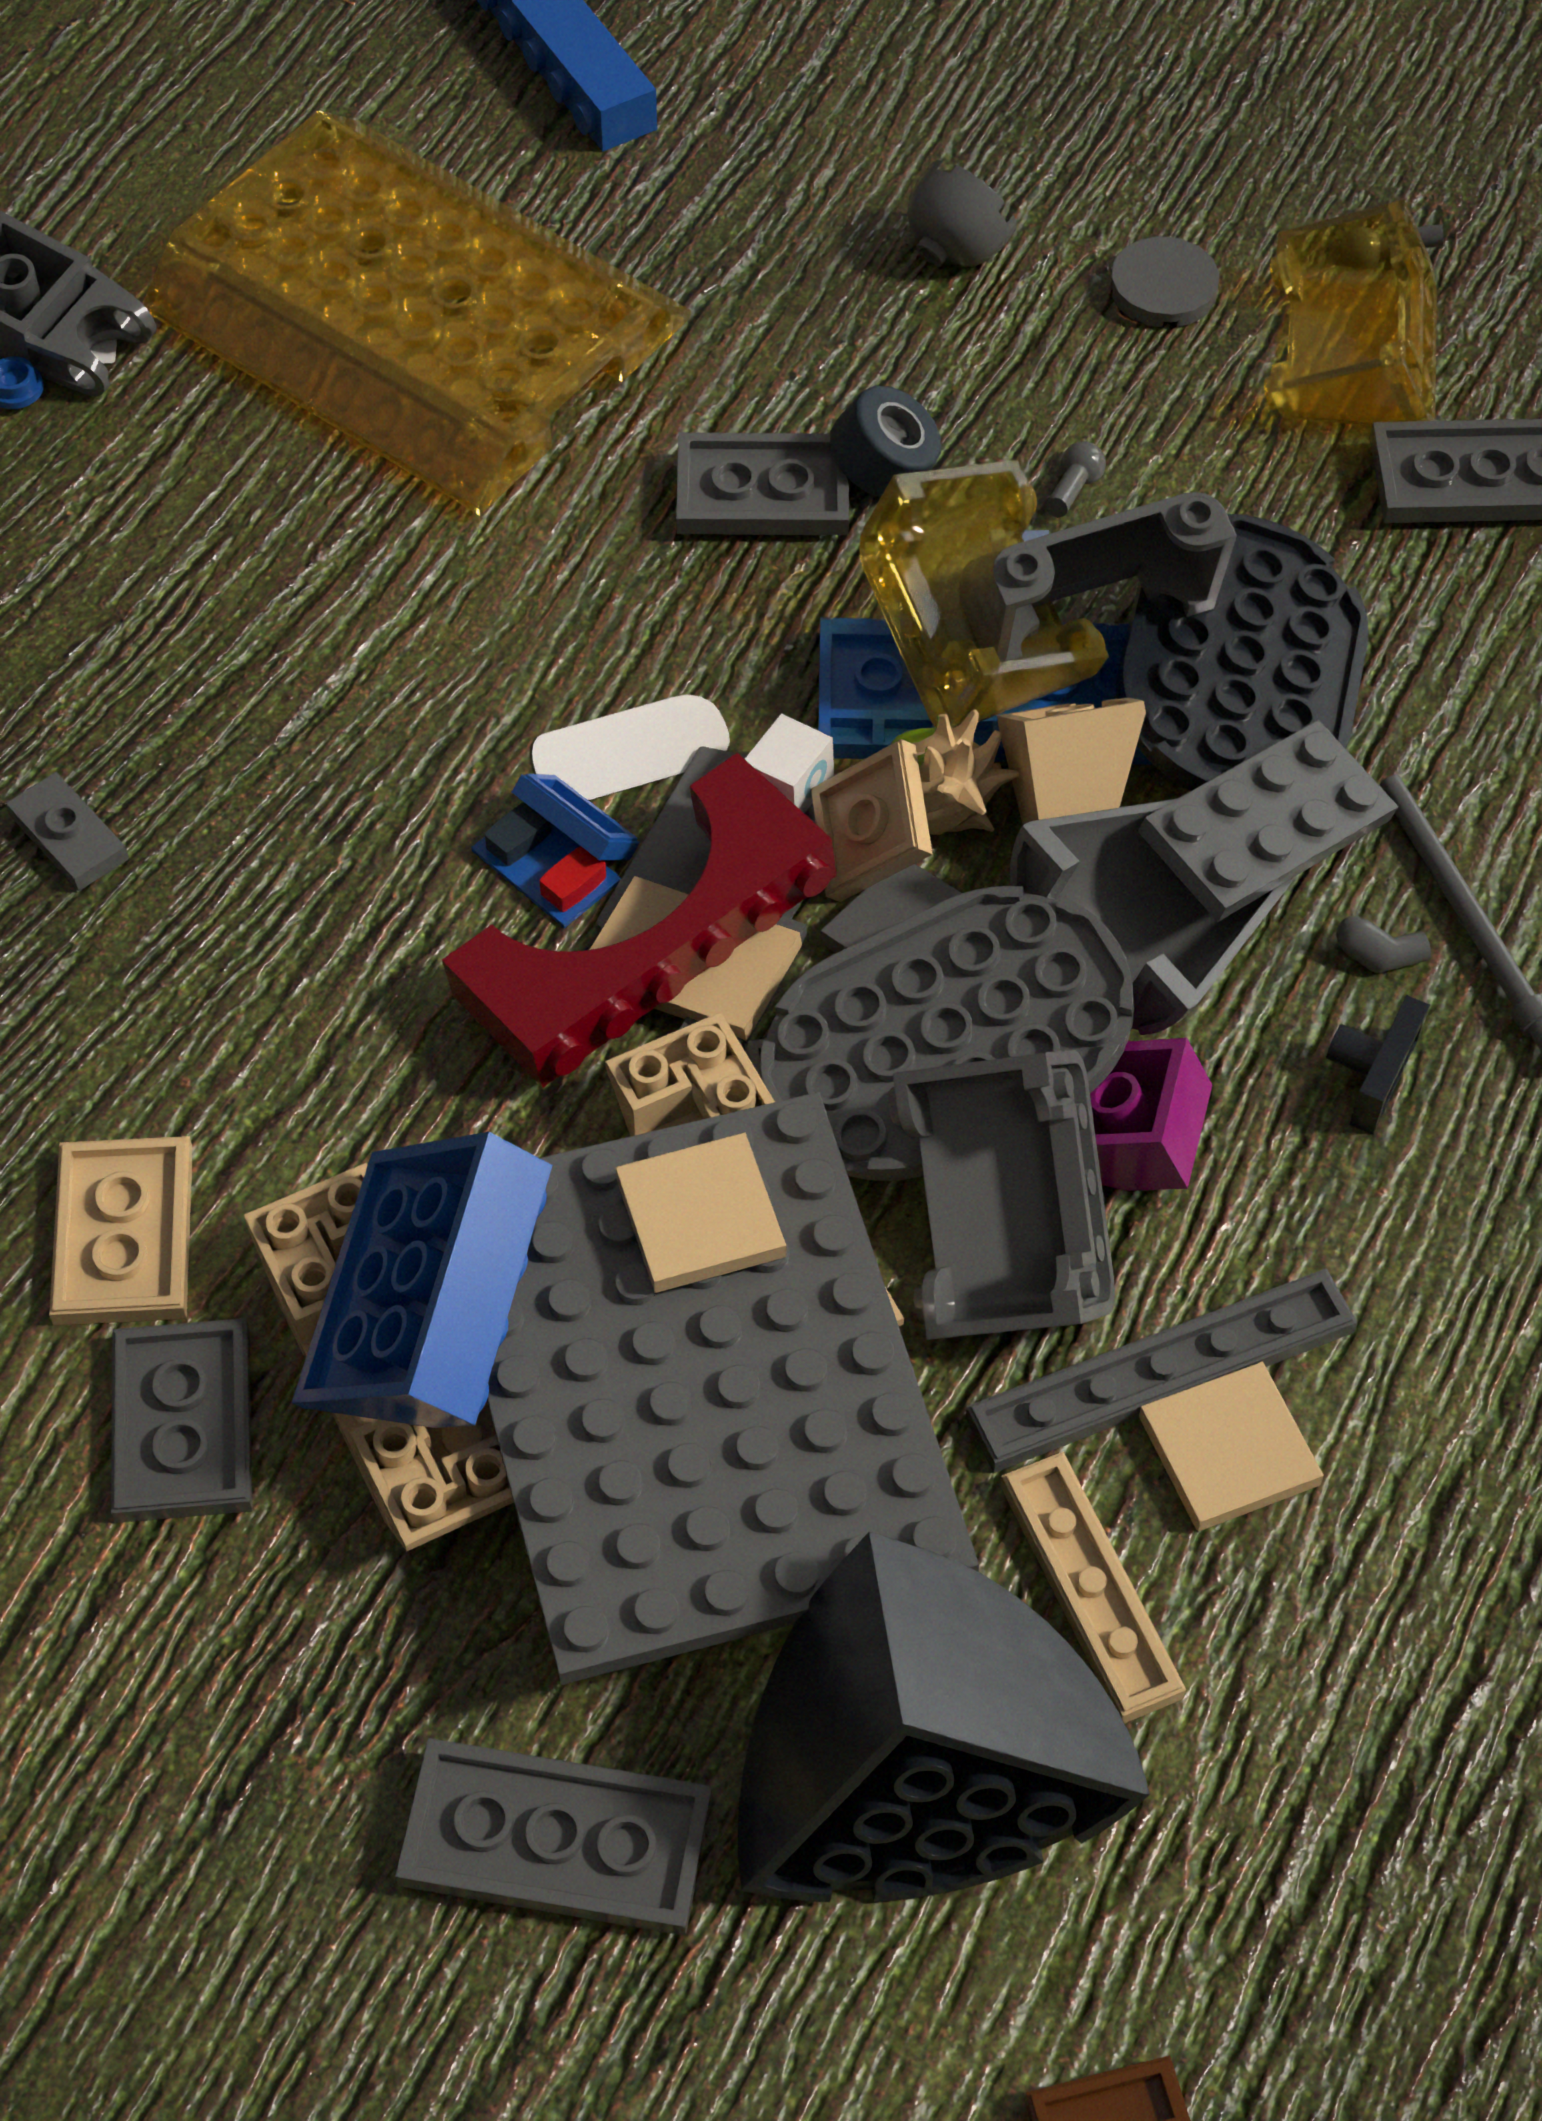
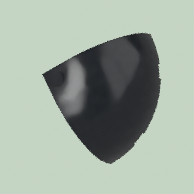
M868 1532L814 1593L809 1601V1609L797 1619L787 1636L765 1686L748 1744L739 1798L738 1862L741 1890L775 1898L830 1902L832 1890L872 1889L873 1901L882 1902L925 1897L969 1888L1004 1878L1043 1863L1041 1850L1071 1835H1074V1838L1081 1844L1098 1835L1126 1816L1150 1795L1147 1781L1133 1740L1114 1703L1087 1664L1046 1620L1004 1587L970 1567L932 1551Z

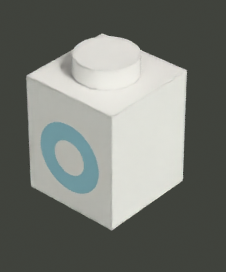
M781 713L745 760L805 813L813 803L811 788L834 776L833 737Z

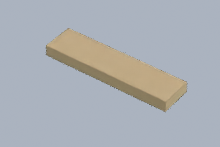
M1064 1452L1002 1475L1000 1487L1096 1678L1114 1703L1124 1724L1183 1700L1186 1688Z

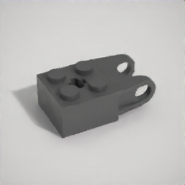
M0 210V357L17 356L25 358L38 369L42 378L85 395L101 396L111 385L108 378L109 371L94 356L90 349L95 344L109 339H119L128 343L148 342L156 333L157 326L153 317L135 296L93 267L89 257Z

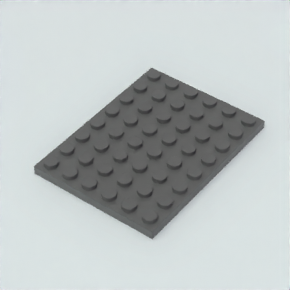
M820 1092L540 1158L553 1165L545 1189L547 1193L546 1204L536 1220L527 1250V1267L524 1275L517 1283L507 1317L509 1322L508 1331L504 1341L498 1347L488 1381L489 1395L487 1403L561 1685L793 1625L809 1609V1601L817 1589L868 1532L932 1551L976 1571L979 1570V1563ZM746 1132L786 1243V1257L654 1293L616 1180V1167Z

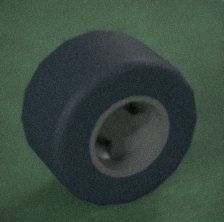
M875 385L862 391L836 420L830 430V448L837 465L846 477L860 489L879 498H898L908 493L935 465L941 454V436L935 421L926 409L909 394L894 387Z

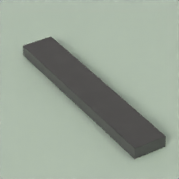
M1327 1268L971 1404L966 1407L965 1417L993 1473H996L1139 1417L1140 1409L1143 1405L1262 1361L1266 1367L1353 1334L1358 1322Z

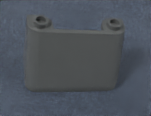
M1200 492L1184 493L981 555L969 561L962 571L958 590L960 602L991 675L996 676L1021 667L1023 657L1021 650L1022 641L1027 637L1036 635L1039 629L1040 622L1033 607L1137 576L1147 600L1158 598L1160 593L1173 596L1183 603L1182 608L1186 617L1214 609L1237 535L1225 509L1218 500Z
M1075 1050L1044 1052L893 1073L894 1087L890 1089L888 1096L889 1112L893 1123L896 1126H902L907 1136L911 1138L919 1137L936 1269L929 1270L925 1274L923 1284L917 1285L914 1292L916 1316L921 1324H925L927 1340L1082 1324L1110 1314L1115 1301L1114 1274L1086 1068L1079 1052Z

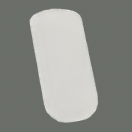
M686 694L544 733L535 740L532 756L536 774L556 775L587 800H592L685 773L700 747L704 746L727 751L730 738L725 721L717 707L700 696Z

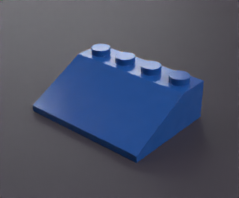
M491 1132L372 1152L292 1404L304 1409L432 1428L474 1426L478 1414L483 1409L489 1395V1377L498 1347L504 1341L508 1331L509 1322L507 1317L517 1283L524 1275L527 1267L528 1246L536 1220L546 1204L547 1193L545 1189L553 1165Z

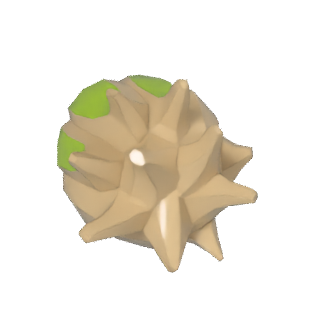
M972 710L965 720L955 728H951L947 714H939L937 727L906 731L898 735L890 743L891 745L903 739L916 745L929 834L941 835L945 832H959L970 828L993 832L994 828L985 814L986 809L984 805L1001 785L1019 777V771L1002 769L1000 763H994L1002 738L1001 732L995 730L988 741L981 746L973 742L979 718L977 710Z

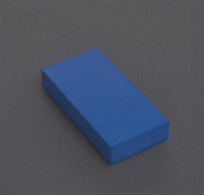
M521 774L511 792L598 860H630L640 844L635 835L556 775Z

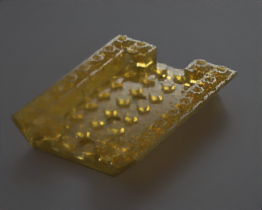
M321 110L313 114L171 233L143 301V305L150 312L151 316L479 516L552 448L550 416L600 370L623 382L691 318V310L362 122ZM300 200L299 202L293 205L286 206L277 204L280 201L290 203ZM379 248H382V249H383V250H381L380 252L374 253V254H364V253L359 252V251L362 250V249H363V250H376V249H379ZM446 298H468L464 302L457 304H451L443 301ZM552 347L554 349L547 354H534L529 351L531 348L544 349Z

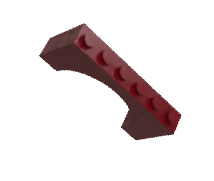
M734 754L689 786L696 824L704 831L711 842L710 854L702 876L694 889L662 921L650 929L617 944L571 952L551 951L525 945L508 937L492 924L442 959L452 995L542 1088L559 1076L570 1074L576 1070L589 1054L610 1039L623 1036L630 1030L636 1020L660 1003H666L674 999L688 982L709 967H716L724 963L736 947L757 932L771 929L784 913L805 898L813 897L822 892L830 880L837 876L832 838L740 754Z

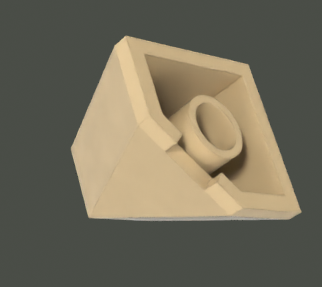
M1132 698L1102 701V707L1094 708V704H1062L997 715L1009 770L1019 771V777L1013 779L1012 784L1022 825L1035 820L1120 807L1146 714L1143 700Z

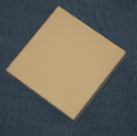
M900 739L811 788L816 825L832 838L837 876L830 880L825 888L826 897L842 902L932 855L916 745Z
M746 1132L616 1167V1180L654 1293L786 1257V1243Z
M1263 1361L1141 1406L1139 1418L1197 1532L1321 1485L1324 1475Z

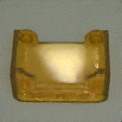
M1403 199L1278 232L1277 256L1270 259V269L1276 288L1278 290L1284 288L1290 300L1288 362L1274 363L1271 376L1265 377L1264 380L1265 395L1271 410L1278 409L1282 417L1286 419L1372 426L1373 422L1435 421L1436 280L1430 257L1406 200Z
M1018 460L893 475L860 536L859 550L863 569L928 717L935 727H937L939 714H947L951 728L959 726L972 710H977L979 713L978 722H981L1092 678L1109 657L1102 634L1086 618L1069 620L1063 625L1052 601L1033 607L1040 622L1039 629L1036 635L1027 637L1022 641V659L1000 662L994 647L980 649L960 602L958 592L962 571L969 561L981 555L1024 542L1022 535L1036 512L1037 498L1033 487L1027 482Z

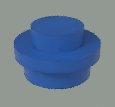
M11 356L0 359V407L20 409L38 400L44 388L42 376L38 369L22 357Z

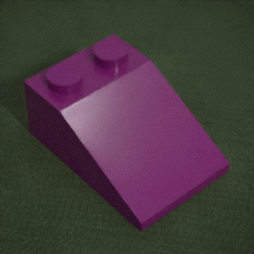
M1187 1038L1128 1041L1116 1066L1106 1079L1090 1093L1102 1185L1125 1191L1188 1189L1212 1083Z

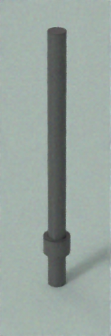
M1399 775L1387 777L1379 786L1397 804L1398 808L1394 813L1511 1002L1513 1006L1511 1016L1525 1037L1533 1038L1542 1053V994L1534 993Z

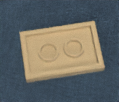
M634 876L590 950L617 944L650 929L671 914L689 894ZM777 924L767 931L757 932L736 947L724 963L716 967H709L688 982L674 999L666 1003H660L654 1009L683 1019L690 1017L697 1021L722 1012L735 1036L747 1041L802 946L800 932Z
M190 1136L59 1142L49 1311L53 1326L187 1319L193 1152Z

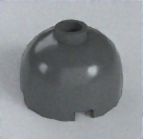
M936 160L927 167L909 196L907 218L910 230L918 240L916 249L925 260L938 267H941L944 262L959 268L975 267L993 258L1005 246L1016 231L1017 221L1014 215H1012L1009 221L1006 222L999 212L1005 202L984 181L958 165H955L950 173L939 170L943 161Z

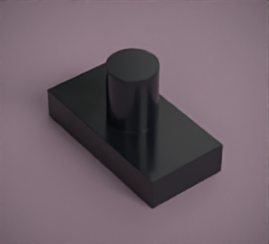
M1406 995L1384 1041L1346 1025H1339L1328 1049L1326 1059L1367 1076L1359 1091L1349 1125L1374 1134L1420 1039L1430 1004Z

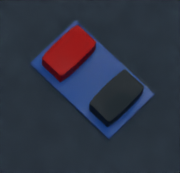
M524 802L497 821L485 833V837L471 847L472 852L563 928H566L610 892L621 880V877L608 868L603 860H598Z

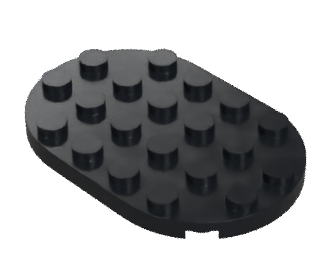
M1227 514L1237 537L1214 609L1186 617L1181 601L1173 596L1160 593L1158 598L1147 600L1140 582L1138 583L1117 672L1116 698H1132L1144 701L1146 714L1137 747L1158 770L1180 788L1193 791L1317 720L1330 731L1345 749L1349 743L1368 644V618L1364 603L1356 586L1348 589L1344 581L1332 568L1336 560L1327 551L1304 535L1273 521L1247 515Z

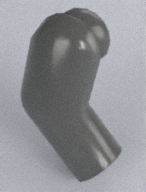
M1349 916L1343 919L1336 929V938L1340 943L1341 949L1349 957L1375 973H1382L1430 960L1431 957L1430 944L1423 931L1393 938L1371 921L1358 916Z

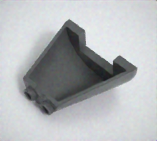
M1176 799L1035 820L1022 825L1012 851L1010 886H1022L1024 893L1040 895L1054 900H1058L1059 895L1086 908L1110 930L1123 950L1130 968L1134 1000L1131 1029L1138 1030L1140 1035L1163 1031L1190 1014L1293 882L1291 879L1217 922L1138 832L1146 816Z

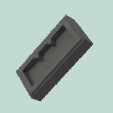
M57 772L6 803L10 817L78 891L129 859L126 846Z

